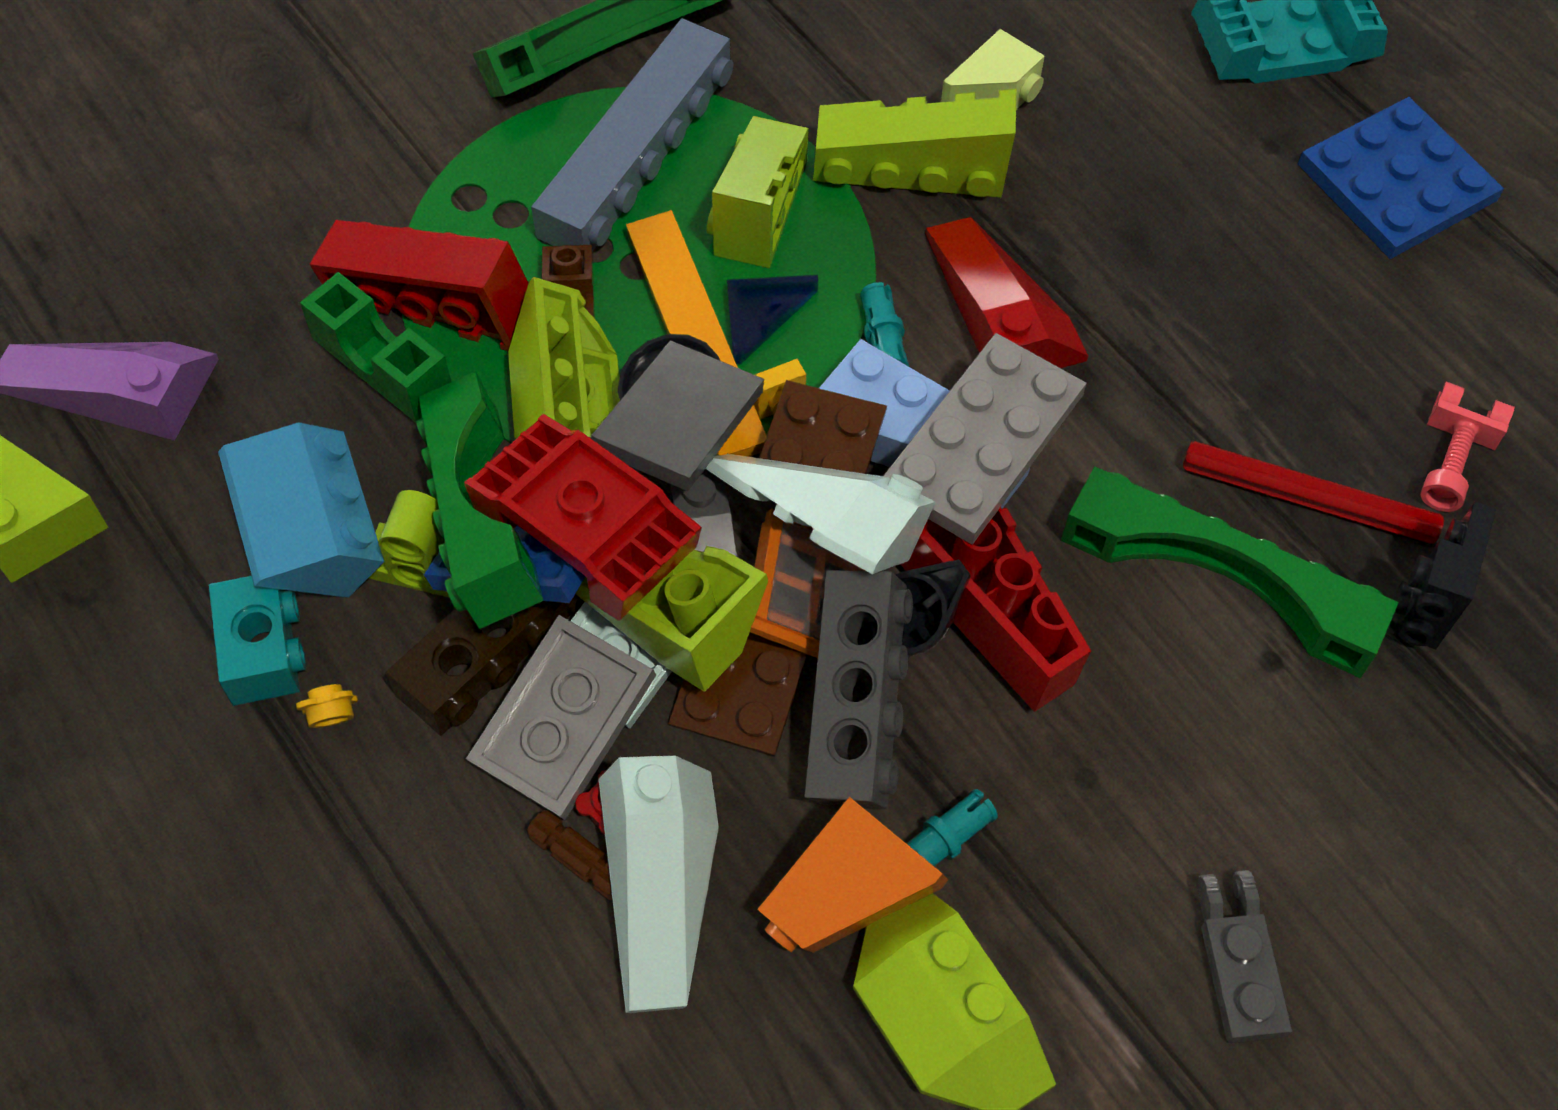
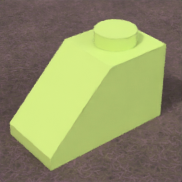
M999 29L943 81L941 102L955 101V94L975 92L976 99L998 98L999 90L1017 89V109L1025 101L1031 102L1040 92L1044 82L1041 73L1045 56L1002 29Z

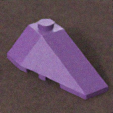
M173 342L9 344L0 359V393L175 441L219 359L215 353Z

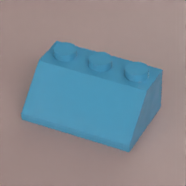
M298 422L223 445L218 451L254 586L349 598L384 563L344 431Z

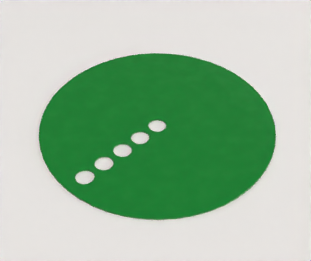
M626 87L598 89L565 96L521 112L493 127L470 143L437 176L418 204L408 227L422 231L450 232L462 236L486 239L496 238L508 241L528 283L533 277L542 279V246L552 245L543 244L536 238L531 206ZM717 95L710 97L704 114L693 119L686 129L681 144L675 149L671 148L664 157L656 177L644 183L637 193V198L632 208L627 213L622 212L612 225V230L608 237V240L613 245L612 254L604 261L593 262L595 320L599 323L617 354L619 377L622 368L634 351L645 342L667 334L646 279H630L620 270L622 260L628 255L635 253L628 237L626 224L670 210L674 214L739 369L755 375L798 358L806 372V385L819 388L859 340L862 339L864 326L866 325V315L860 298V292L868 284L876 282L875 250L871 231L863 209L849 184L813 181L815 145L808 141L807 162L770 268L714 256L713 235L707 234V222L712 208V191L734 152L739 134H744L752 117L778 120L743 103ZM475 186L485 191L487 200L478 210L470 212L461 211L452 204L454 193L463 187ZM519 203L526 207L529 216L526 222L519 227L504 228L494 221V212L503 204ZM402 314L405 330L407 328L412 329L445 355L451 382L476 371L498 409L504 440L509 443L516 440L514 438L508 351L500 348L501 340L482 335L480 340L475 342L459 337L458 327L435 321L432 328L413 323L412 319ZM774 415L760 420L766 435Z

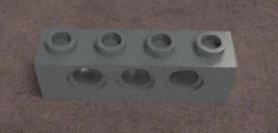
M826 570L805 798L820 805L842 806L851 797L863 808L888 809L889 794L894 795L897 790L899 771L897 761L892 759L894 737H899L903 728V707L900 702H897L899 680L905 679L908 670V652L906 646L902 645L903 625L911 621L913 599L911 591L907 589V585L891 571H880L871 574L867 571ZM877 622L878 629L874 639L867 644L858 645L857 637L860 629L867 623ZM865 677H871L873 686L868 697L862 701L854 702L852 693L856 683ZM866 733L868 742L865 752L860 757L850 760L847 753L850 740L857 734Z

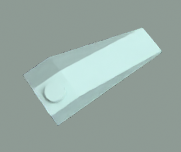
M734 454L714 456L705 468L749 498L759 501L772 500L776 503L773 515L785 523L796 522L814 528L809 539L871 574L909 561L936 503L921 494L923 487L920 484L897 474H893L889 478Z
M678 756L619 757L599 778V788L626 1013L683 1009L687 1006L719 828L712 775L710 771Z

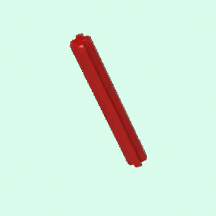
M1197 441L1190 443L1183 461V468L1187 471L1429 544L1435 543L1443 530L1444 517L1441 514Z

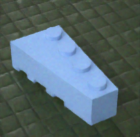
M862 339L859 340L819 387L820 389L887 405V411L871 458L872 462L891 467L950 392V390ZM1030 468L1027 470V472L1021 478L1019 483L1016 485V487L1013 489V491L1001 505V509H1003V507L1006 505V503L1009 501V499L1012 497V495L1015 493L1018 487L1028 476Z

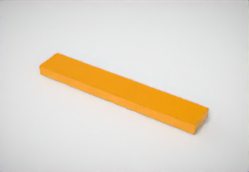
M672 210L626 224L628 237L667 334H686L702 340L712 348L722 362L738 368ZM754 405L717 452V456L734 454L751 457L762 452L767 435Z

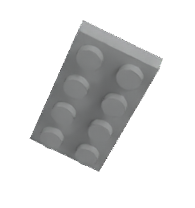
M995 333L883 477L891 478L893 474H897L920 484L923 487L921 494L936 502L928 519L973 545L1081 399L1087 383Z

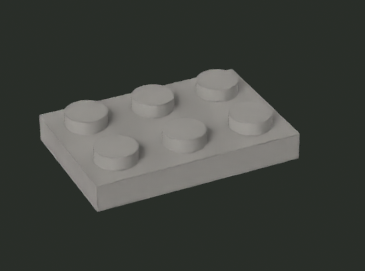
M558 615L466 759L550 812L566 820L576 803V798L579 794L583 793L657 674L652 668L563 616Z

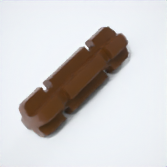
M548 810L541 811L528 826L527 832L530 840L543 850L550 848L552 857L586 883L592 880L593 888L605 898L613 900L609 865L604 857L605 853L571 827L564 829L563 821Z

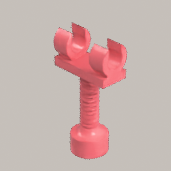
M1445 381L1442 392H1439L1427 425L1453 435L1441 469L1433 470L1427 474L1420 495L1423 502L1432 509L1442 512H1454L1463 506L1469 484L1462 476V472L1472 443L1474 442L1496 450L1507 433L1515 407L1495 400L1492 411L1489 410L1486 416L1462 408L1458 405L1464 393V388Z

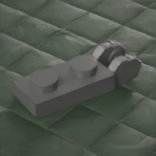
M1249 870L1234 872L1233 892L1236 897L1239 916L1223 918V899L1216 875H1200L1197 886L1204 919L1201 930L1226 1041L1228 1043L1288 1037L1292 1032L1265 916L1260 914V898L1252 872Z

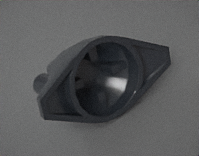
M959 559L896 574L907 585V589L911 591L913 599L911 621L903 625L902 645L906 646L908 657L922 654L934 647L945 637L955 620L957 608L971 576ZM877 622L867 623L860 629L857 637L858 645L867 644L874 639L878 629Z

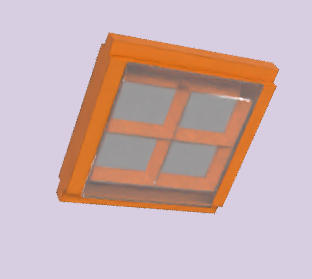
M770 509L766 512L765 522L761 526L754 566L767 574L768 583L750 632L818 658L826 570H865L809 539L814 528L796 522L785 523L773 515L774 509Z

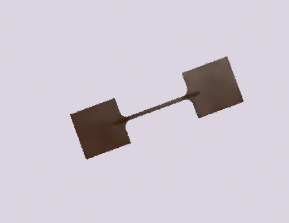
M786 380L759 458L866 474L887 411V405ZM781 545L776 570L784 571L791 548ZM774 581L771 608L780 584L777 581ZM749 632L742 654L705 692L683 679L668 723L669 726L775 756L808 654Z

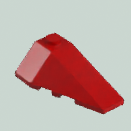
M972 217L926 228L925 235L979 353L994 334L997 333L1059 368L1087 361L1088 354L1070 317Z

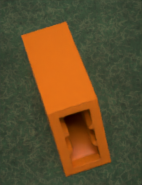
M849 797L757 910L770 920V923L764 930L791 953L798 945L802 949L814 953L942 889L949 879Z

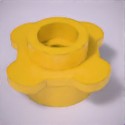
M332 684L308 691L309 699L296 703L297 710H302L303 715H306L309 728H320L353 719L352 704L358 702L357 695H353L351 690L343 691L340 684Z

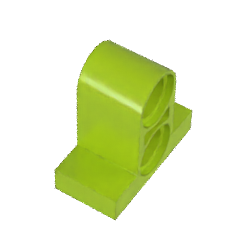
M404 490L398 493L386 524L379 522L375 532L384 563L368 579L449 597L447 591L433 590L424 576V573L439 553L438 546L445 543L433 518V512L439 509L437 499L414 490Z

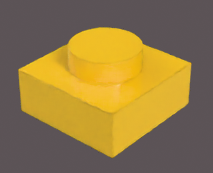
M798 358L755 374L764 379L763 393L754 403L759 419L761 420L775 414L786 380L806 385V372Z

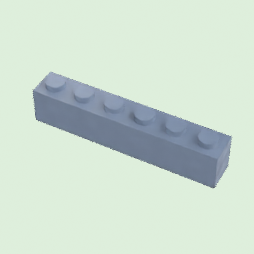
M683 18L680 19L531 206L537 239L552 246L592 245V251L597 245L602 246L607 241L612 225L622 212L627 213L632 208L637 198V193L644 183L656 177L662 160L671 148L675 149L681 144L686 129L693 119L704 114L710 97L719 86H725L729 81L733 71V61L730 60V38Z

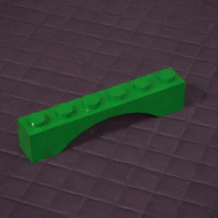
M595 0L472 54L490 96H505L542 80L599 51L721 0Z
M476 371L419 396L422 418L416 420V424L423 441L427 445L426 448L421 450L422 456L429 472L433 476V478L427 480V485L431 496L438 500L439 509L433 512V518L439 533L445 540V543L440 544L438 547L444 565L451 574V578L445 580L446 590L457 611L461 612L467 609L478 628L481 629L544 600L535 564L510 524L493 520L474 509L464 484L467 479L472 478L488 461L490 462L493 454L504 439L498 409Z
M1094 466L1068 515L1061 538L1062 542L1108 563L1132 559H1165L1193 564L1224 575L1251 590L1275 609L1296 633L1310 656L1360 679L1377 655L1399 603L1384 596L1372 586L1359 585L1331 572L1323 564L1301 559L1281 550L1275 543L1269 540L1254 538L1230 527L1228 523L1220 518L1205 516L1181 505L1171 496L1156 494L1132 483L1127 477L1119 473L1107 472Z

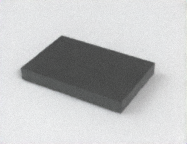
M670 340L591 435V439L630 467L689 491L763 393L764 379Z

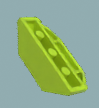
M533 277L528 283L508 351L514 438L517 439L520 433L531 427L542 414L547 415L570 430H580L591 438V435L620 401L617 392L619 384L617 354L599 323L584 308L586 301L579 290Z
M932 893L866 927L853 990L920 1094L973 1110H1021L1056 1086L1029 1015L956 910Z

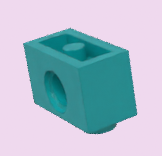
M252 576L209 584L219 683L232 705L236 706L300 692L297 671L306 670V659L300 637L293 638L291 623L300 621L295 592L254 586ZM270 632L263 640L250 642L256 635Z

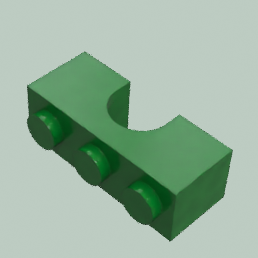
M337 272L300 302L312 339L414 422L422 418L419 396L451 382L445 355L410 328H407L396 337L378 315L374 300L341 273Z

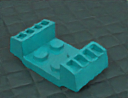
M1198 0L1191 13L1198 26V31L1204 40V45L1210 54L1211 62L1216 68L1219 80L1249 78L1255 84L1342 71L1352 63L1383 56L1388 29L1384 25L1373 0H1262L1248 3L1247 0Z

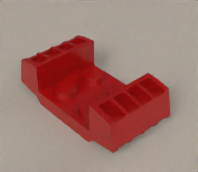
M542 414L526 431L520 433V436L509 446H505L502 452L490 462L488 461L478 473L464 482L474 509L493 520L510 524L513 529L518 525L585 575L588 582L590 602L619 621L697 547L701 532V526L675 506L660 487L580 430H570L545 414Z

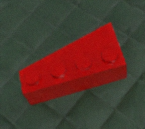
M335 220L310 262V266L321 284H324L339 272L374 300L377 312L389 315L392 308H396L406 317L412 319L413 323L432 328L435 321L459 328V337L478 342L482 335L501 340L500 348L505 351H509L528 287V281L508 241L496 238L486 239L462 236L450 232L422 231L410 227L399 228L375 225L369 222Z
M1007 507L999 508L973 545L928 519L909 561L901 563V566L908 571L958 559L962 562L971 576L961 597L953 623L1034 712L1073 687L1091 653V649L1058 593L1050 592L1040 575L1042 566L1033 551H1026L1015 533L1017 524Z

